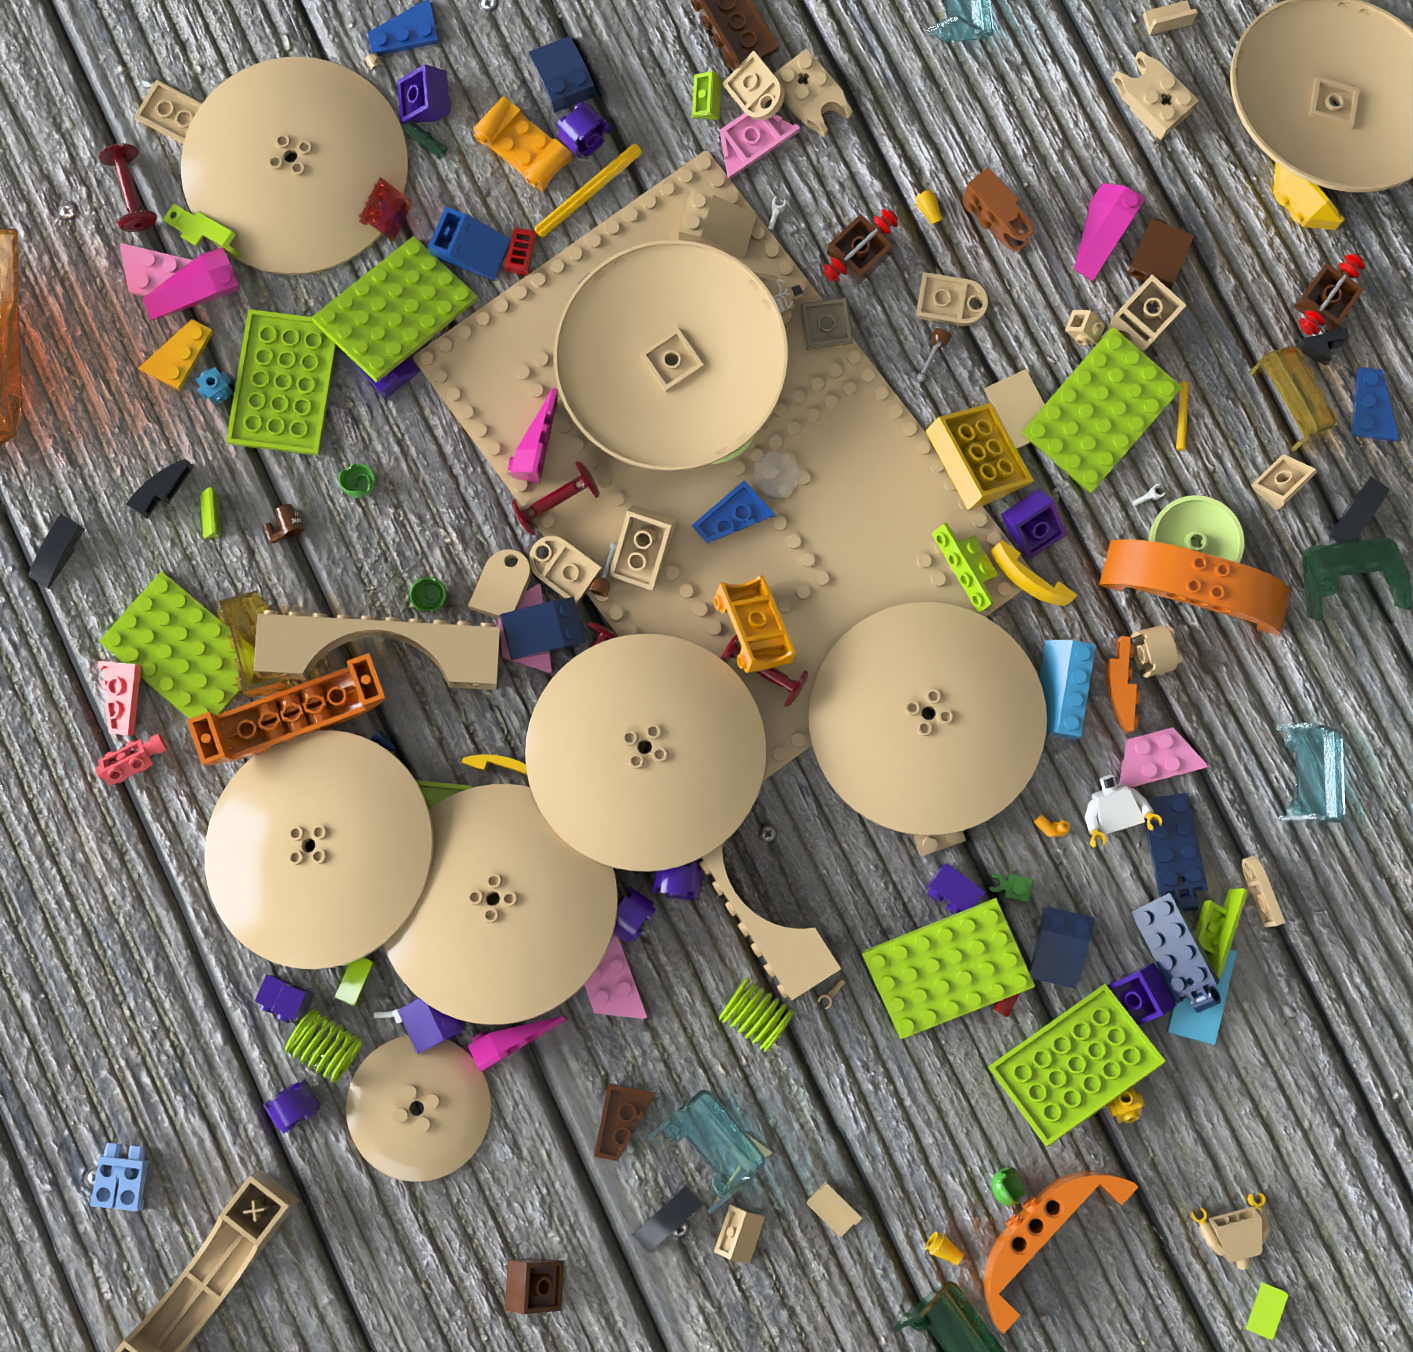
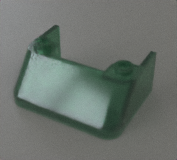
M1381 537L1310 546L1304 551L1302 560L1307 617L1323 621L1322 597L1332 596L1338 591L1340 585L1339 576L1384 571L1386 582L1393 587L1394 606L1405 610H1412L1410 572L1397 543L1393 539Z
M952 1281L941 1285L911 1307L893 1327L895 1332L908 1325L918 1332L928 1328L945 1352H1005L962 1290Z

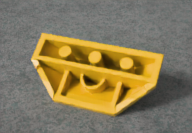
M1277 162L1275 163L1273 194L1277 202L1288 209L1295 222L1300 223L1303 227L1336 230L1343 223L1344 217L1338 213L1331 200L1316 184L1294 175Z

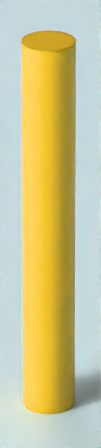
M1182 381L1180 385L1183 388L1179 391L1176 444V450L1178 451L1186 450L1189 382Z

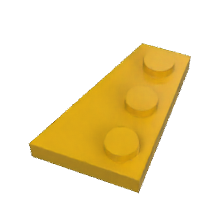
M191 319L138 369L181 391L214 333L213 330Z

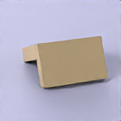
M1186 0L1145 11L1143 17L1149 35H1154L1192 25L1198 11L1197 9L1191 10L1189 2Z
M826 1181L807 1200V1205L840 1237L853 1224L857 1225L862 1219Z
M729 1205L714 1252L730 1260L749 1264L765 1217L748 1212L737 1206Z

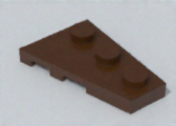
M608 1083L594 1157L614 1161L619 1160L656 1092Z

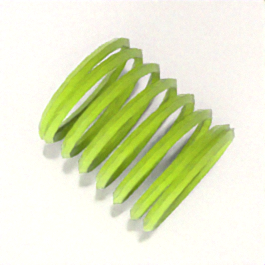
M747 977L720 1014L719 1021L722 1020L723 1023H727L734 1015L730 1022V1028H735L741 1021L737 1033H742L748 1027L745 1039H749L755 1033L752 1043L757 1044L762 1039L759 1045L760 1049L768 1052L789 1023L795 1010L794 1008L790 1009L773 1031L787 1008V1004H782L766 1025L779 1003V998H775L761 1016L772 997V993H768L754 1010L765 990L764 987L760 988L747 1004L757 987V982L752 983L740 998L750 981V978Z
M311 1009L292 1033L285 1047V1054L294 1051L293 1059H295L306 1048L300 1059L301 1064L305 1063L314 1052L324 1032L331 1026L327 1037L310 1059L308 1069L315 1066L331 1038L338 1032L335 1041L316 1067V1073H320L332 1057L340 1041L346 1036L342 1047L333 1057L323 1074V1077L327 1078L333 1072L331 1083H335L342 1077L358 1053L362 1044V1037L358 1038V1035L351 1037L350 1030L343 1032V1025L336 1027L335 1021L328 1022V1016L321 1017L320 1011ZM321 1022H323L320 1031L317 1033V1035L313 1038L311 1043L306 1048L316 1028L321 1024Z

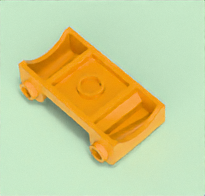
M505 96L473 128L474 136L481 144L489 146L520 172L530 185L538 187L542 192L547 188L554 175L573 160L570 150L558 140L550 138L521 114V110Z
M764 575L738 585H731L725 582L720 583L714 596V605L717 610L720 609L721 613L728 612L742 646L740 654L737 656L739 667L743 668L746 673L792 663L796 652Z

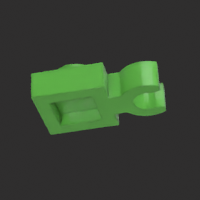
M999 874L991 875L990 878L997 879L999 885L996 888L988 887L989 891L999 892L1004 890L1003 898L1026 903L1029 901L1033 879L1008 874L1007 880H1004Z

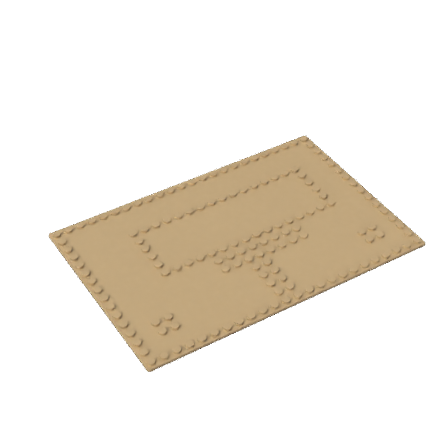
M703 151L413 356V360L523 509L579 477L581 474L575 464L577 461L582 462L587 467L600 491L599 497L595 498L588 487L532 520L544 537L559 536L568 540L605 568L611 551L610 544L614 541L618 543L626 512L633 505L677 519L672 540L653 591L610 577V565L606 577L610 585L608 596L595 595L590 592V588L586 592L618 637L634 634L673 636L697 644L721 659L727 645L736 635V631L728 612L723 614L720 609L717 610L715 608L714 596L720 583L725 582L731 585H738L764 575L796 652L792 663L775 668L786 674L790 680L798 681L804 670L808 671L809 675L796 700L791 706L785 707L784 703L790 694L787 689L775 685L755 672L746 673L743 668L739 667L735 658H730L727 663L750 691L762 718L766 740V765L763 781H765L812 746L809 731V705L817 673L832 647L853 626L881 610L914 602L946 603L978 613L932 536V532L942 524L948 523L958 542L975 535L998 573L995 578L983 583L994 603L978 614L987 617L1020 593L1022 589L1005 575L990 552L1001 540H1004L1014 549L1015 547L983 506L970 510L967 509L928 435L853 339V344L807 350L801 304L824 300L758 215L745 258L731 256L746 265L752 272L783 278L787 288L799 284L803 297L793 301L794 313L785 326L788 344V364L781 395L770 417L756 433L746 450L737 457L723 463L709 464L682 471H658L633 466L607 454L591 442L574 423L559 393L540 483L512 478L511 471L508 470L510 457H514L515 450L552 388L558 389L554 371L555 335L563 310L572 293L578 287V283L602 262L630 247L660 240H679V228L691 189L713 194L756 214L708 151ZM672 354L667 356L665 362L669 366H674L678 363L679 358ZM744 480L775 513V516L709 544H706L692 528V524ZM577 482V486L581 487L582 483ZM531 509L530 514L534 515L535 511ZM1020 555L1017 561H1019L1021 564H1023L1025 567L1032 571V569ZM604 568L602 569L597 578L602 577Z

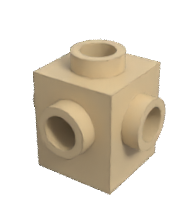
M1073 310L1065 331L1075 339L1077 344L1087 346L1088 344H1097L1100 341L1106 323L1099 318L1097 313L1091 310Z

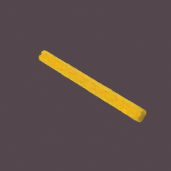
M636 143L628 147L535 226L534 229L537 235L544 238L637 159L642 154L641 148Z

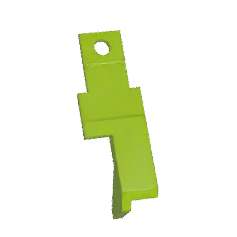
M173 203L163 221L181 231V238L197 247L203 237H206L238 259L241 258V254L229 246L236 235L234 232L198 211L193 215ZM177 213V216L172 219V214Z

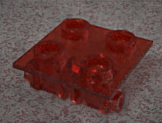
M380 177L378 182L373 185L374 189L371 195L368 196L369 201L365 202L366 207H364L363 212L359 215V222L364 225L369 223L383 235L394 241L413 201Z

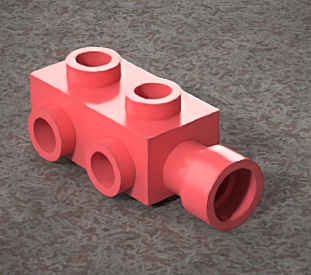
M160 733L150 737V740L145 743L142 739L130 741L125 747L117 751H110L104 758L98 760L99 766L95 767L96 773L101 780L105 779L109 786L121 783L128 777L138 772H143L152 766L151 755L155 753L160 754L168 750V747Z

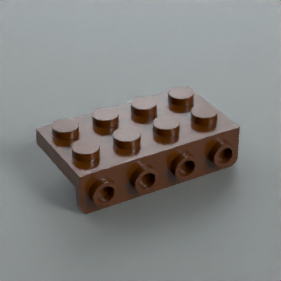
M690 0L694 10L701 13V20L705 29H710L712 32L715 46L717 49H722L724 61L729 68L732 67L735 70L753 51L762 59L779 51L777 42L752 0Z

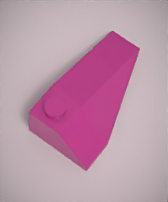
M1101 184L1089 204L1074 265L1075 271L1092 281L1095 279L1146 199L1145 197L1127 186Z
M219 248L199 255L142 299L152 321L238 292L239 285L223 248Z
M552 388L515 450L514 457H510L508 470L511 471L512 478L540 483L559 397L558 389Z
M566 1016L491 1032L486 1035L483 1031L471 1038L473 1043L468 1045V1048L478 1070L482 1072L568 1019Z

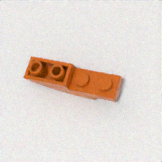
M1121 636L1117 639L1116 659L1110 658L1106 661V684L1110 704L1117 722L1124 733L1130 734L1138 726V714H1135V706L1139 704L1140 691H1137V684L1128 683L1132 678V667H1129V658L1133 657L1134 644L1130 643L1131 637Z

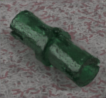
M409 121L410 127L406 125L403 132L418 142L420 148H426L438 159H442L441 153L445 155L448 147L436 140L431 132H426L413 121Z

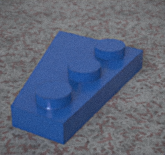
M424 0L369 31L368 37L372 53H377L380 56L438 44L439 40L430 0Z
M1365 367L1357 369L1350 436L1393 442L1399 440L1383 370Z
M744 480L692 524V528L706 544H709L775 516V513Z

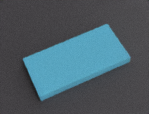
M1229 951L1224 971L1219 979L1220 982L1214 986L1220 994L1221 1003L1201 1013H1197L1192 1008L1189 997L1183 999L1182 1002L1176 1003L1177 1006L1171 1010L1166 1032L1215 1045L1237 951Z

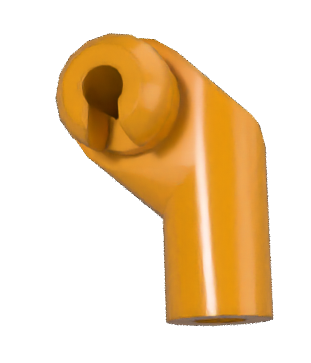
M1043 814L1033 821L1048 837H1063L1070 830V824L1067 821L1049 822Z

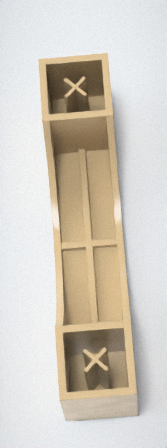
M265 610L264 614L257 615L254 672L258 678L306 680L316 664L337 647L358 639L381 637L402 641L419 649L440 669L449 688L496 690L500 627H495L494 623H481V626H471V622L458 621L457 625L447 624L445 620H433V623H423L422 619L415 618L409 619V622H399V618L386 617L385 621L375 620L373 616H361V619H351L350 615L344 614L337 615V618H328L327 614L313 613L312 617L303 616L301 612H288V615H278L279 612L273 610Z
M723 844L701 858L700 867L706 876L712 875L715 880L712 886L719 897L724 895L728 902L725 903V906L731 916L737 915L741 922L738 924L739 929L744 937L749 935L754 942L750 946L756 956H762L767 964L763 967L770 978L776 977L779 982L776 988L783 999L788 997L789 1000H794L841 969L815 927L795 929L773 924L755 914L741 901L726 874L722 853Z
M263 1170L251 1174L218 1216V1220L211 1233L186 1269L151 1312L123 1340L115 1352H185L300 1199Z

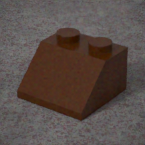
M509 1259L507 1262L505 1310L520 1314L561 1311L564 1260Z

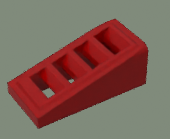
M514 227L505 262L506 272L526 276L529 274L537 236L536 231ZM518 235L530 236V241L518 239ZM516 244L528 245V248L517 247ZM515 251L526 253V256L517 255ZM513 259L522 260L524 264L513 262Z

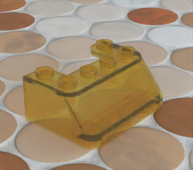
M1289 346L1264 355L1249 374L1253 376L1265 369L1268 371L1304 436L1291 448L1295 452L1329 434L1336 427L1338 416L1327 404L1324 391L1318 388L1313 371L1307 368L1303 361L1304 356L1301 350L1294 346Z
M257 590L220 600L221 608L217 609L219 619L225 623L226 627L230 628L231 635H228L231 648L235 649L237 653L234 662L239 672V676L235 677L239 691L242 690L244 694L251 698L272 695L291 688L290 679H281L280 677L258 678L254 672L257 615L264 614L265 610H271L269 603Z

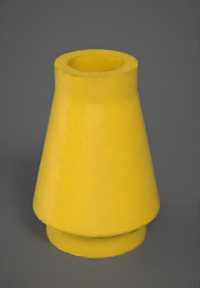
M931 189L915 197V205L931 225L943 219L936 194L932 193Z
M934 1232L926 1244V1249L929 1250L931 1255L949 1261L954 1265H958L964 1256V1253L944 1233Z

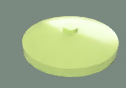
M1186 496L1171 502L1157 515L1149 533V541L1175 545L1240 563L1244 552V534L1235 514L1223 503L1206 496Z

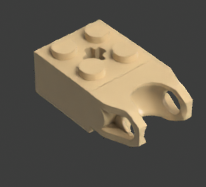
M807 48L774 73L784 86L785 97L783 102L799 120L801 119L807 127L818 132L822 137L828 135V128L822 117L823 113L835 111L847 119L852 116V109L846 102L843 90Z
M1139 51L1134 60L1142 76L1132 78L1117 71L1113 75L1112 80L1118 88L1122 99L1130 106L1129 109L1162 140L1193 112L1199 100L1159 60Z
M1151 275L1112 317L1107 331L1101 336L1100 340L1111 327H1114L1144 353L1184 311L1187 305L1154 275ZM1147 306L1150 308L1155 306L1157 308L1155 314L1149 313Z

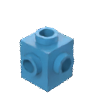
M216 367L206 369L196 379L200 385L197 388L204 400L209 398L214 405L225 401L234 393L229 386L232 382L224 371L220 373Z

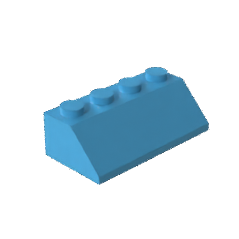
M1045 640L1039 680L1046 702V735L1072 740L1081 738L1096 644L1074 640Z

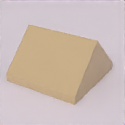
M1283 454L1251 486L1277 511L1317 473V470Z

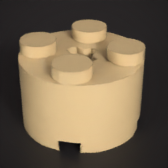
M1159 625L1136 631L1132 634L1131 639L1135 638L1133 659L1137 669H1143L1145 674H1142L1144 677L1147 678L1176 669L1177 664L1182 662L1181 653L1176 649L1174 642L1175 632L1172 627Z

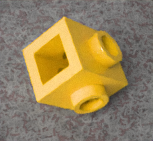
M1132 1087L1109 1103L1107 1107L1112 1117L1116 1116L1119 1124L1122 1122L1132 1123L1142 1116L1144 1101L1140 1092L1136 1093L1134 1087Z

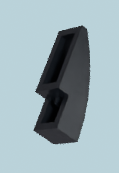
M186 459L171 464L147 480L133 494L126 505L148 519L160 500L167 505L170 503L194 466Z
M1370 476L1328 535L1350 549L1390 489Z
M60 513L45 537L28 577L49 589L75 551L72 548L85 529Z
M685 1184L632 1235L649 1253L702 1205V1201Z

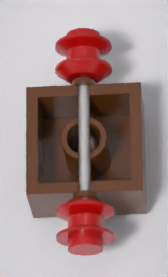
M882 209V216L874 217L875 226L860 214L828 244L827 255L830 257L832 264L823 265V274L829 281L840 282L839 275L848 274L860 285L891 255L893 244L881 233L890 234V227L898 226V217L892 210Z
M1347 254L1344 257L1346 263L1342 262L1339 264L1340 271L1328 263H1325L1293 306V308L1306 316V319L1301 318L1299 320L1300 328L1304 333L1309 335L1318 334L1320 332L1318 326L1332 332L1341 323L1365 289L1350 279L1358 278L1360 276L1358 270L1365 269L1362 257L1357 254Z

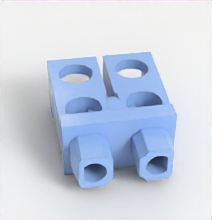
M107 1143L104 1156H99V1165L90 1206L129 1211L143 1210L144 1185L149 1160H145V1146L130 1145L128 1158L121 1157L122 1144Z

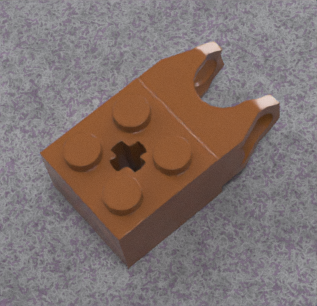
M987 167L967 184L962 199L963 205L969 213H974L980 225L986 230L989 229L1002 244L1012 251L1020 252L1029 244L1028 237L1033 234L1032 223L1017 205L1019 199ZM1021 224H1024V225L1027 226V228H1028V233H1026V231L1023 229V227L1021 226ZM1011 237L1023 241V244L1020 246L1013 245Z

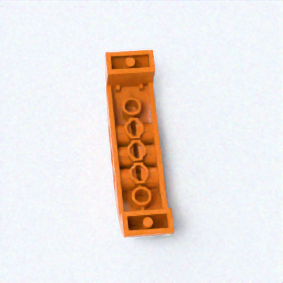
M1132 539L1110 541L1099 586L1119 592L1129 587L1258 623L1257 630L1280 636L1282 633L1292 593L1291 588L1285 582L1259 569L1175 545Z
M370 653L348 660V667L221 714L215 715L207 712L188 719L187 723L201 764L203 766L221 764L254 756L271 749L276 744L293 740L300 735L338 726L375 708L386 697Z
M1102 1171L1071 1173L1056 1179L1044 1187L1035 1197L1030 1196L1022 1205L1024 1209L1018 1215L1013 1214L1005 1223L1007 1227L997 1238L989 1253L983 1280L984 1297L992 1322L1003 1334L1021 1315L999 1293L1097 1187L1101 1188L1113 1201L1123 1205L1138 1188L1134 1182ZM1053 1200V1207L1046 1211L1047 1203ZM1037 1219L1036 1226L1029 1228L1030 1221ZM1016 1237H1020V1243L1017 1246H1012L1013 1240Z

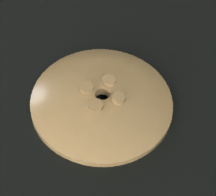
M409 1035L390 1040L375 1049L357 1069L351 1081L346 1101L348 1129L361 1155L382 1173L405 1181H430L456 1171L476 1153L486 1136L490 1124L491 1094L483 1071L480 1072L473 1057L461 1046L447 1040L417 1054ZM414 1101H420L423 1104L424 1111L421 1115L412 1113L411 1105Z

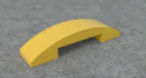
M1001 540L990 551L1005 575L1031 596L1058 606H1066L1076 598L1077 594L1058 581L1051 586L1017 561L1021 553L1004 540Z
M484 754L468 756L462 759L464 765L487 772L489 763L528 775L526 764L504 756Z

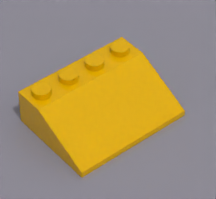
M991 403L940 416L926 430L929 439L968 510L991 503L1034 482Z

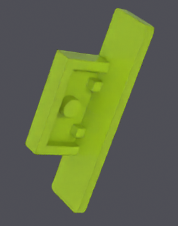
M948 523L942 524L932 532V536L977 612L980 613L994 603L983 583L995 578L998 573L975 535L958 542Z
M1244 888L1229 889L1223 907L1211 900L1204 901L1197 922L1195 934L1205 953L1208 954L1207 957L1218 979L1221 978L1234 934L1239 924L1240 915L1245 905L1248 891Z

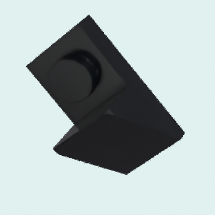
M1347 328L1303 338L1296 347L1298 351L1322 365H1327L1332 360L1330 350L1343 346V342L1349 337Z

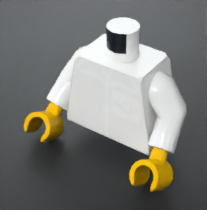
M1113 775L1100 778L1103 790L1092 794V800L1089 802L1085 814L1088 831L1092 835L1090 840L1092 847L1095 848L1096 838L1100 839L1102 846H1104L1106 834L1144 823V818L1148 819L1147 827L1149 830H1154L1150 823L1152 820L1158 821L1159 825L1162 826L1161 817L1154 814L1146 798L1138 791L1124 784L1116 786Z

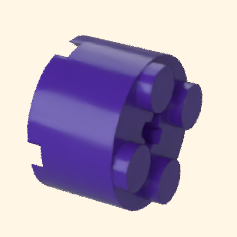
M579 102L568 116L562 117L557 123L559 128L558 138L578 158H581L580 155L588 157L597 151L605 141L602 138L605 132L609 134L610 131L609 123L596 110L584 102Z
M689 863L677 868L656 871L652 893L659 895V892L666 893L665 897L682 900H692L693 896L696 901L700 900L704 871L701 870L697 863Z
M632 887L627 889L630 892L628 897L623 895L618 901L617 919L613 933L627 943L630 940L634 942L637 940L642 932V929L639 927L644 920L649 921L656 911L652 907L654 902Z
M304 1078L301 1082L298 1081L278 1093L274 1100L271 1101L269 1099L263 1106L276 1128L281 1130L282 1133H286L296 1126L295 1124L300 1121V1118H303L305 1121L315 1115L316 1111L320 1109L319 1105L321 1103L306 1078Z

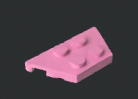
M744 113L720 129L728 179H732L800 132V127L795 123L792 125L782 120V117L777 114L767 120L758 121Z
M120 244L128 291L135 295L145 297L193 261L132 245Z
M537 584L525 592L518 609L543 603L541 584ZM498 618L503 658L551 674L550 653L511 660L502 622Z
M1172 727L1126 740L1125 754L1121 765V777L1118 785L1124 784L1129 788L1203 769L1207 767V764Z
M613 934L603 960L585 984L593 1011L597 1014L645 1019L647 1015L620 939Z

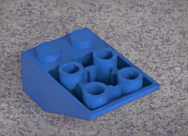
M445 206L428 245L430 255L435 256L441 261L495 281L509 248L511 238L465 213Z

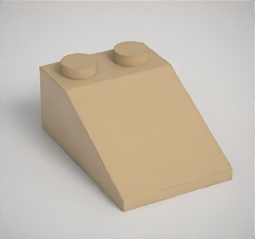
M691 189L679 228V240L709 245L727 254L745 258L757 214L713 194Z
M635 505L629 508L626 512L609 576L653 591L671 543L677 519Z

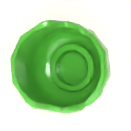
M351 464L348 469L340 471L338 482L341 489L350 497L362 498L374 490L377 478L373 470L367 465Z
M434 577L420 578L412 585L409 593L411 603L421 612L439 610L445 604L447 598L445 585Z
M1011 1166L997 1171L992 1178V1192L995 1198L1005 1206H1014L1021 1203L1019 1199L1025 1195L1022 1180L1015 1168Z

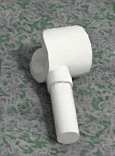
M774 197L771 209L773 213L768 229L771 231L774 229L777 217L785 210V199L781 206L776 205L777 197Z
M1161 484L1154 485L1147 494L1132 501L1133 506L1135 507L1150 499L1156 501L1163 497L1165 492L1161 495L1155 492V489L1160 487Z
M397 1010L374 1012V1018L394 1017L396 1024L402 1022Z

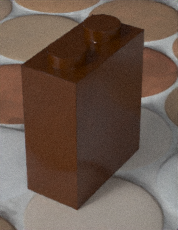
M1151 218L1146 226L1127 275L1144 282L1151 275H1154L1170 290L1175 283L1194 235L1189 234L1184 228L1172 227L1164 220Z

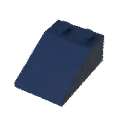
M571 36L529 51L530 58L554 113L596 97L593 81Z
M574 597L553 600L500 614L511 660L573 649L585 643Z
M1044 907L1029 971L1032 979L1076 989L1089 947L1095 918L1052 907Z

